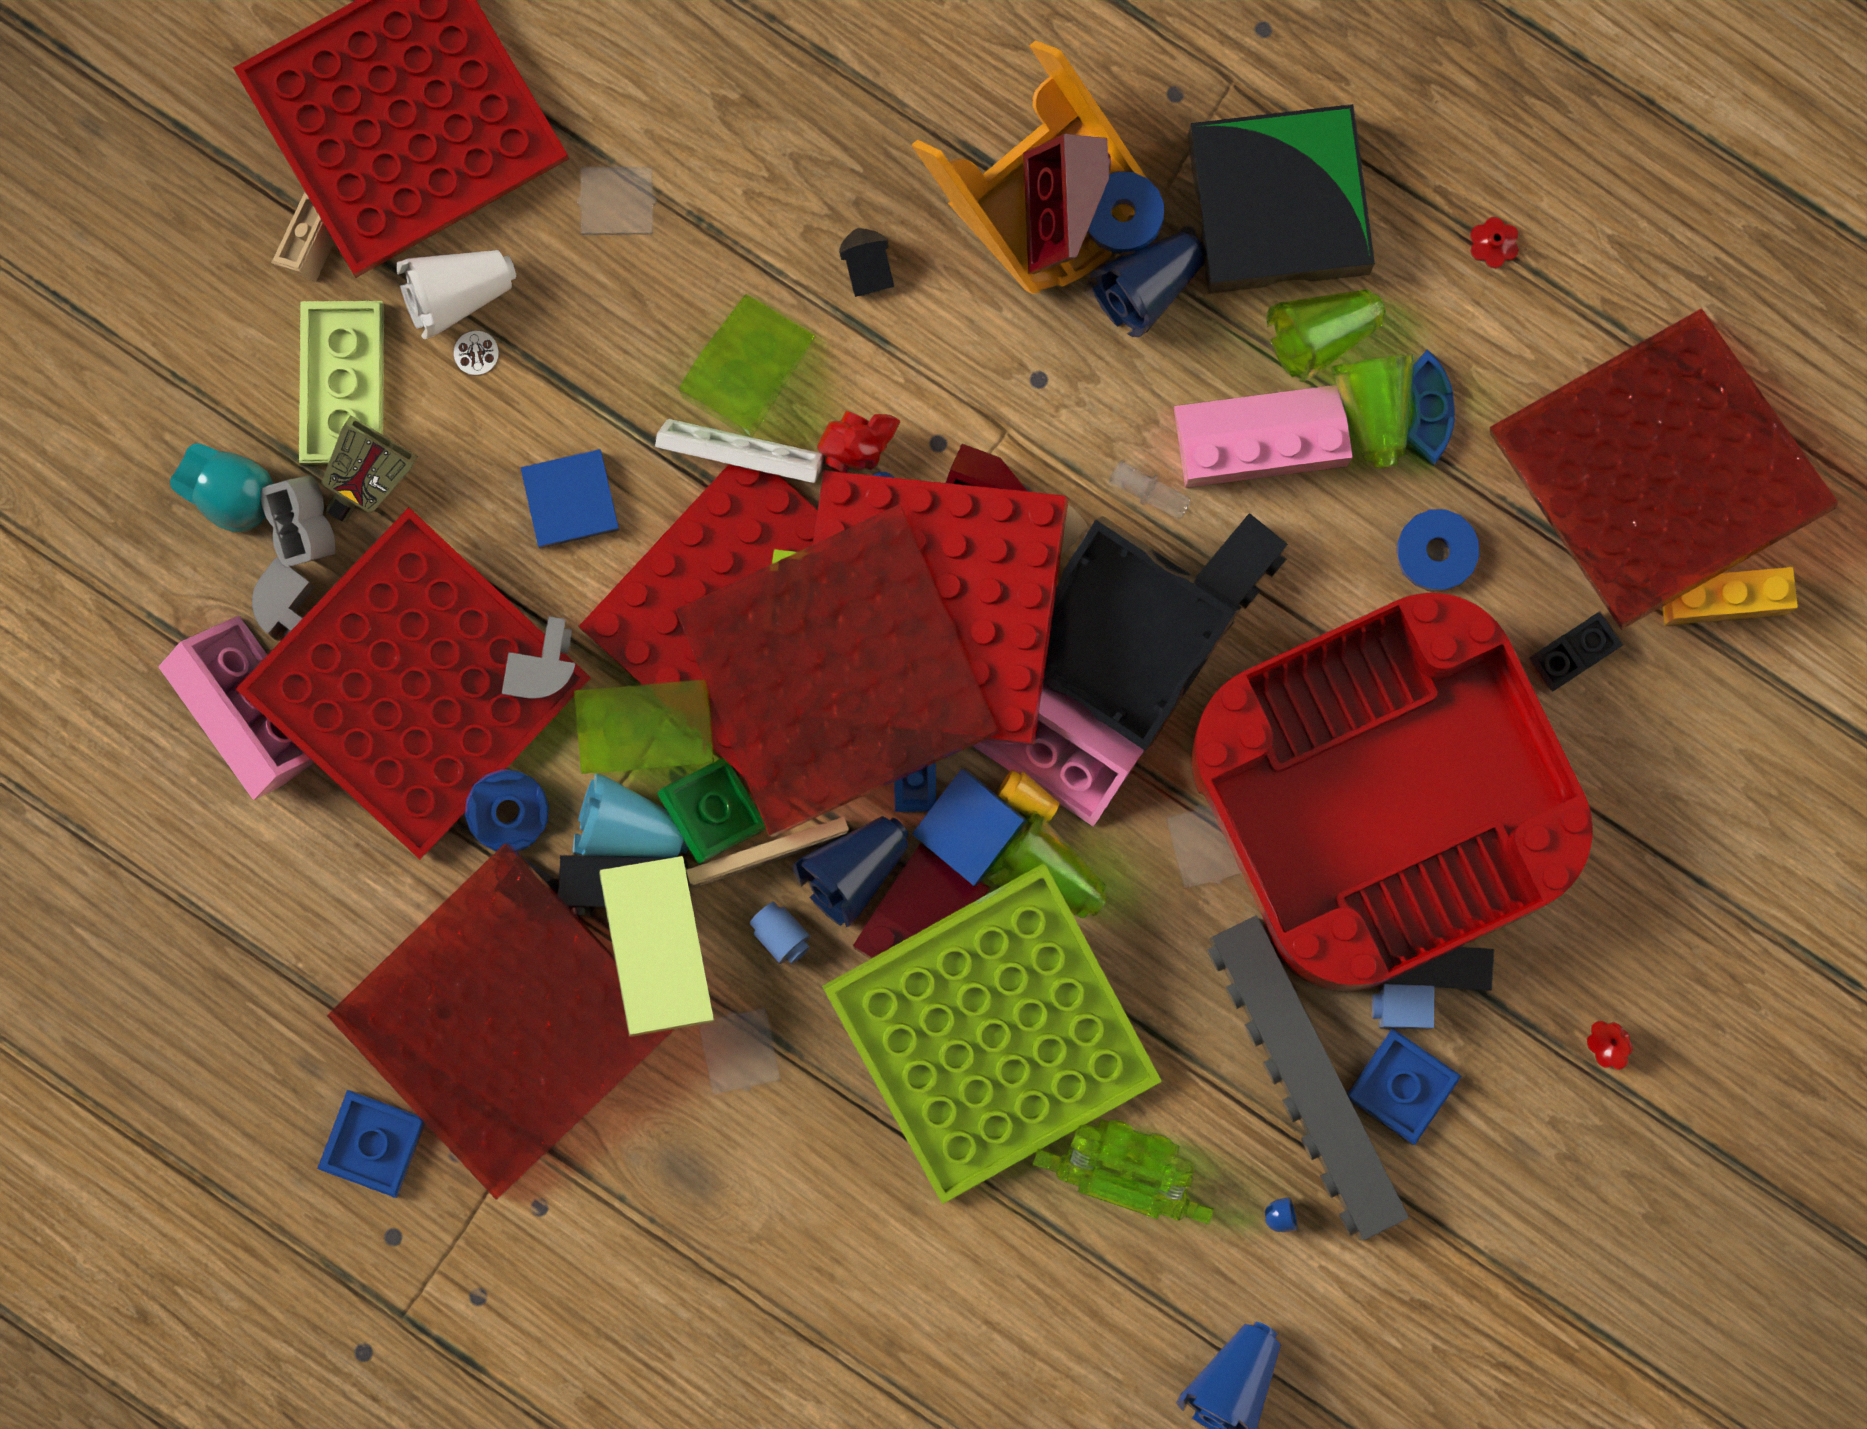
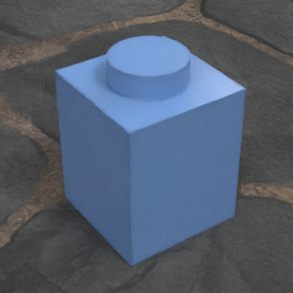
M1389 984L1379 986V994L1372 995V1018L1379 1019V1028H1434V986Z

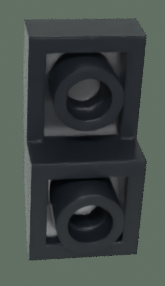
M1599 611L1529 657V659L1553 692L1624 644L1603 613Z

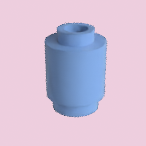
M775 902L765 906L749 923L755 929L753 935L780 964L786 960L793 964L810 949L806 942L810 939L811 935L784 906L779 907Z

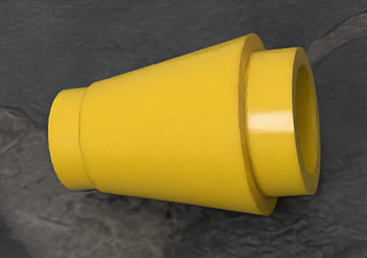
M1013 769L1010 770L996 793L997 796L1018 813L1042 820L1047 824L1051 821L1060 805V802L1053 799L1047 791L1024 771L1019 774Z

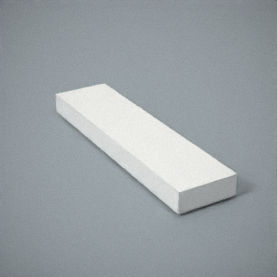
M672 419L666 420L657 433L655 444L657 448L815 483L819 477L825 461V456L818 452Z

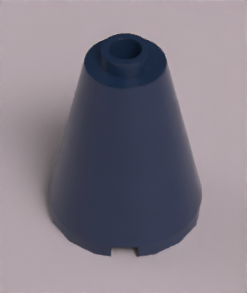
M1179 232L1149 244L1145 248L1132 251L1100 264L1090 273V279L1096 277L1098 285L1092 288L1094 296L1102 310L1117 327L1125 323L1132 329L1127 333L1131 337H1141L1149 331L1204 265V247L1194 235Z
M881 816L801 857L793 864V871L801 887L807 882L810 884L814 894L809 898L836 924L841 926L845 923L846 927H849L856 921L908 849L906 838L909 837V834L903 824L896 818L892 817L889 820Z

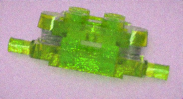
M1100 1119L1098 1127L1079 1125L1071 1142L1074 1150L1068 1149V1152L1062 1155V1157L1040 1150V1148L1036 1152L1033 1166L1053 1171L1059 1180L1079 1186V1193L1158 1219L1161 1214L1178 1221L1187 1217L1209 1225L1214 1208L1190 1201L1187 1195L1188 1190L1185 1189V1187H1191L1195 1164L1189 1159L1179 1156L1180 1146L1174 1144L1171 1139L1157 1133L1147 1135L1133 1130L1129 1124L1123 1121Z

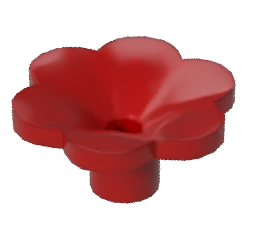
M1491 217L1487 219L1484 225H1477L1471 230L1470 239L1474 243L1470 250L1472 257L1477 261H1485L1486 265L1490 268L1496 269L1501 267L1504 261L1513 260L1518 255L1519 249L1515 242L1518 238V231L1512 225H1504L1500 218Z
M1601 1020L1595 1022L1591 1027L1592 1034L1587 1037V1046L1595 1053L1597 1063L1604 1068L1610 1066L1617 1070L1625 1068L1628 1065V1056L1633 1052L1628 1032L1623 1030L1616 1022L1610 1024Z

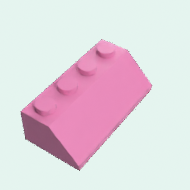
M1337 385L1174 406L1185 488L1346 467L1353 458L1347 417Z
M237 616L181 641L159 665V669L251 798L255 800L283 786L315 762L236 690L239 684L267 656V653L240 616Z
M1044 683L1034 745L960 737L1009 771L1013 769L1019 774L1024 771L1047 791L1053 799L1060 802L1061 806L1093 827L1144 752L1142 748L1098 720L1080 702L1068 695L1053 690Z

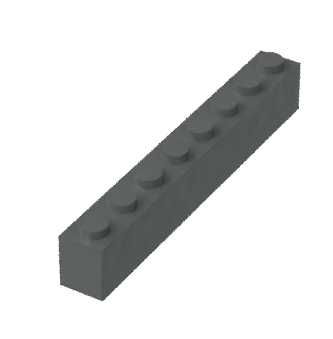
M1255 915L1211 937L1209 940L1213 947L1207 949L1208 955L1218 972L1223 969L1225 970L1231 982L1230 985L1226 986L1227 993L1236 1009L1244 1008L1250 1022L1244 1024L1245 1029L1255 1047L1262 1044L1269 1058L1263 1062L1264 1067L1274 1085L1281 1082L1288 1096L1282 1100L1283 1105L1292 1122L1300 1120L1307 1134L1301 1137L1302 1143L1311 1160L1319 1158L1326 1172L1320 1175L1321 1181L1330 1198L1338 1196L1345 1210L1339 1213V1217L1349 1236L1357 1234L1359 1240L1364 1241L1408 1219L1409 1217L1258 916Z

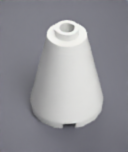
M499 250L408 258L397 262V274L405 273L407 284L400 286L404 301L416 329L425 327L421 335L423 339L438 335L512 288L511 280L516 279L512 260L508 255L503 257Z

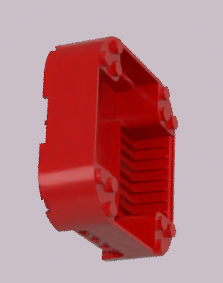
M1420 593L1401 598L1237 674L1221 686L1210 699L1204 709L1194 736L1191 766L1196 788L1199 794H1204L1236 863L1253 895L1254 901L1268 927L1272 938L1271 944L1277 956L1299 978L1332 991L1354 992L1376 987L1535 913L1560 897L1573 885L1584 869L1589 857L1593 838V823L1589 803L1510 640L1498 622L1489 613L1476 604L1458 596L1444 593Z

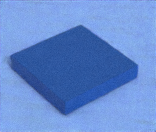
M601 449L520 467L539 549L619 531Z
M961 769L912 835L973 886H978L1028 820L966 769Z
M1392 1028L1347 1092L1350 1101L1412 1145H1415L1462 1076Z
M347 1090L317 1169L398 1198L427 1119Z

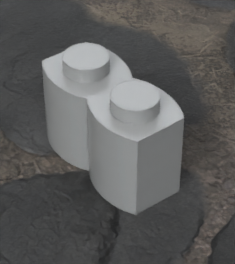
M311 475L282 481L262 488V508L267 520L274 527V548L285 568L335 554L334 533L330 523L323 516L324 502L322 492L318 483Z

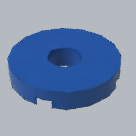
M1114 172L1109 174V180L1087 231L1088 236L1099 247L1112 253L1124 254V252L1137 251L1147 247L1157 238L1163 225L1164 203L1159 190L1149 179L1134 172ZM1119 204H1127L1134 209L1135 215L1129 221L1120 222L1112 216L1113 208Z
M1430 509L1415 515L1402 529L1397 541V559L1403 575L1415 586L1427 591H1446L1460 586L1473 573L1479 559V540L1473 527L1461 515L1446 509ZM1441 540L1448 546L1449 555L1446 560L1434 561L1428 556L1427 545L1430 541Z
M500 769L486 774L473 785L466 799L465 817L469 830L481 844L496 852L513 853L528 848L536 841L535 839L540 836L548 823L549 804L544 790L532 777L518 770ZM505 800H513L518 806L516 818L509 822H502L496 816L498 805Z

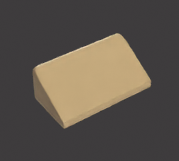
M305 192L271 263L316 282L334 241Z

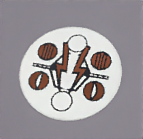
M471 331L462 335L454 347L456 364L462 371L468 374H484L494 367L498 359L499 351L496 341L489 334L482 331Z

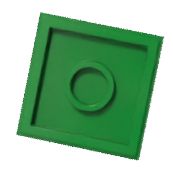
M724 758L663 787L657 792L698 864L721 854L768 828L734 768Z

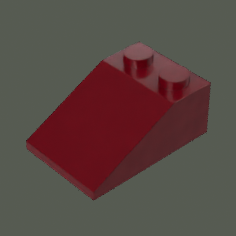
M1063 134L1023 153L1028 274H1037L1077 258L1109 180L1111 157L1108 152L1107 138Z
M920 843L853 944V948L871 959L982 898L991 887L983 882L978 886H973L933 851Z

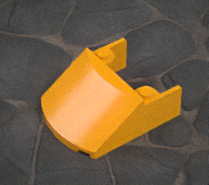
M1036 40L1029 47L1049 75V78L1035 90L1033 96V108L1043 124L984 174L981 173L972 161L957 158L949 162L941 150L920 140H916L911 145L950 200L948 203L950 207L1025 291L1031 294L1041 293L1039 290L1056 285H1068L1093 271L1113 253L1099 247L1086 234L1077 258L1037 274H1028L1023 153L1063 134L1107 138L1108 152L1111 157L1109 174L1114 172H1134L1147 178L1060 49ZM1119 204L1111 212L1112 216L1120 222L1129 221L1135 215L1134 209L1127 204Z

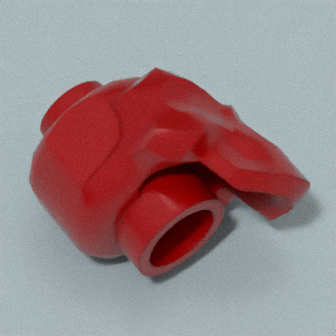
M845 411L841 421H831L827 424L818 442V451L826 457L823 465L835 472L847 473L848 469L852 471H861L864 468L874 469L879 463L881 453L884 452L887 444L894 437L900 425V420L888 414H875L868 421L857 414Z

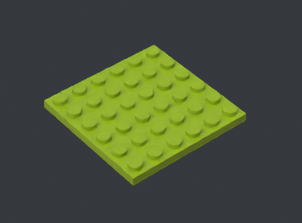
M1044 863L822 986L942 1204L1162 1082Z

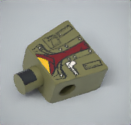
M350 415L341 429L321 482L325 487L335 492L326 507V511L334 518L343 522L348 521L356 506L372 513L410 471L418 456Z

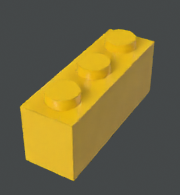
M1793 567L1671 577L1660 585L1665 626L1788 615L1798 608Z

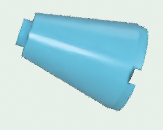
M594 774V780L591 779L579 814L578 821H580V829L583 830L582 835L577 833L574 835L573 854L581 856L663 859L678 857L679 852L686 854L689 847L666 808L605 775Z

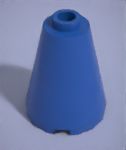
M1257 1321L1253 1326L1244 1324L1180 1394L1176 1402L1179 1408L1184 1412L1186 1406L1189 1405L1196 1411L1192 1419L1207 1429H1257L1281 1344L1275 1339L1277 1336L1276 1331Z

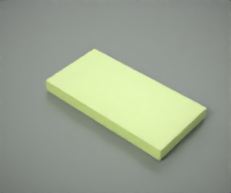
M383 301L300 302L299 463L301 465H328L341 429L350 415L383 434Z
M683 856L600 870V880L629 1037L713 1022V1012Z

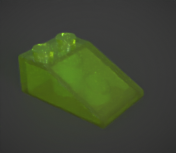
M745 294L699 354L678 389L681 398L740 434L753 437L815 339V335Z
M707 679L596 687L574 691L581 774L714 762Z

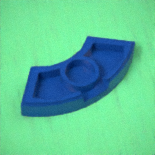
M1427 349L1400 379L1399 383L1408 393L1413 409L1411 426L1403 440L1434 466L1442 456L1451 438L1455 422V406L1450 380L1442 365Z

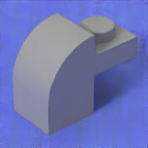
M276 557L259 578L253 591L252 608L256 621L273 639L276 638L285 626L287 628L283 634L285 637L302 619L295 612L315 587L292 568H285Z
M548 617L541 658L508 653L502 688L503 695L538 699L557 692L567 683L573 673L575 663L559 661L560 653L568 654L572 629L564 628L565 619Z

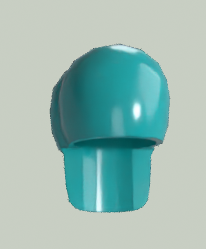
M199 443L192 444L187 448L180 465L170 479L171 489L178 495L196 505L198 510L210 522L219 528L234 533L250 531L264 521L266 516L261 503V490L263 487L274 484L269 472L253 460L236 453L220 452Z

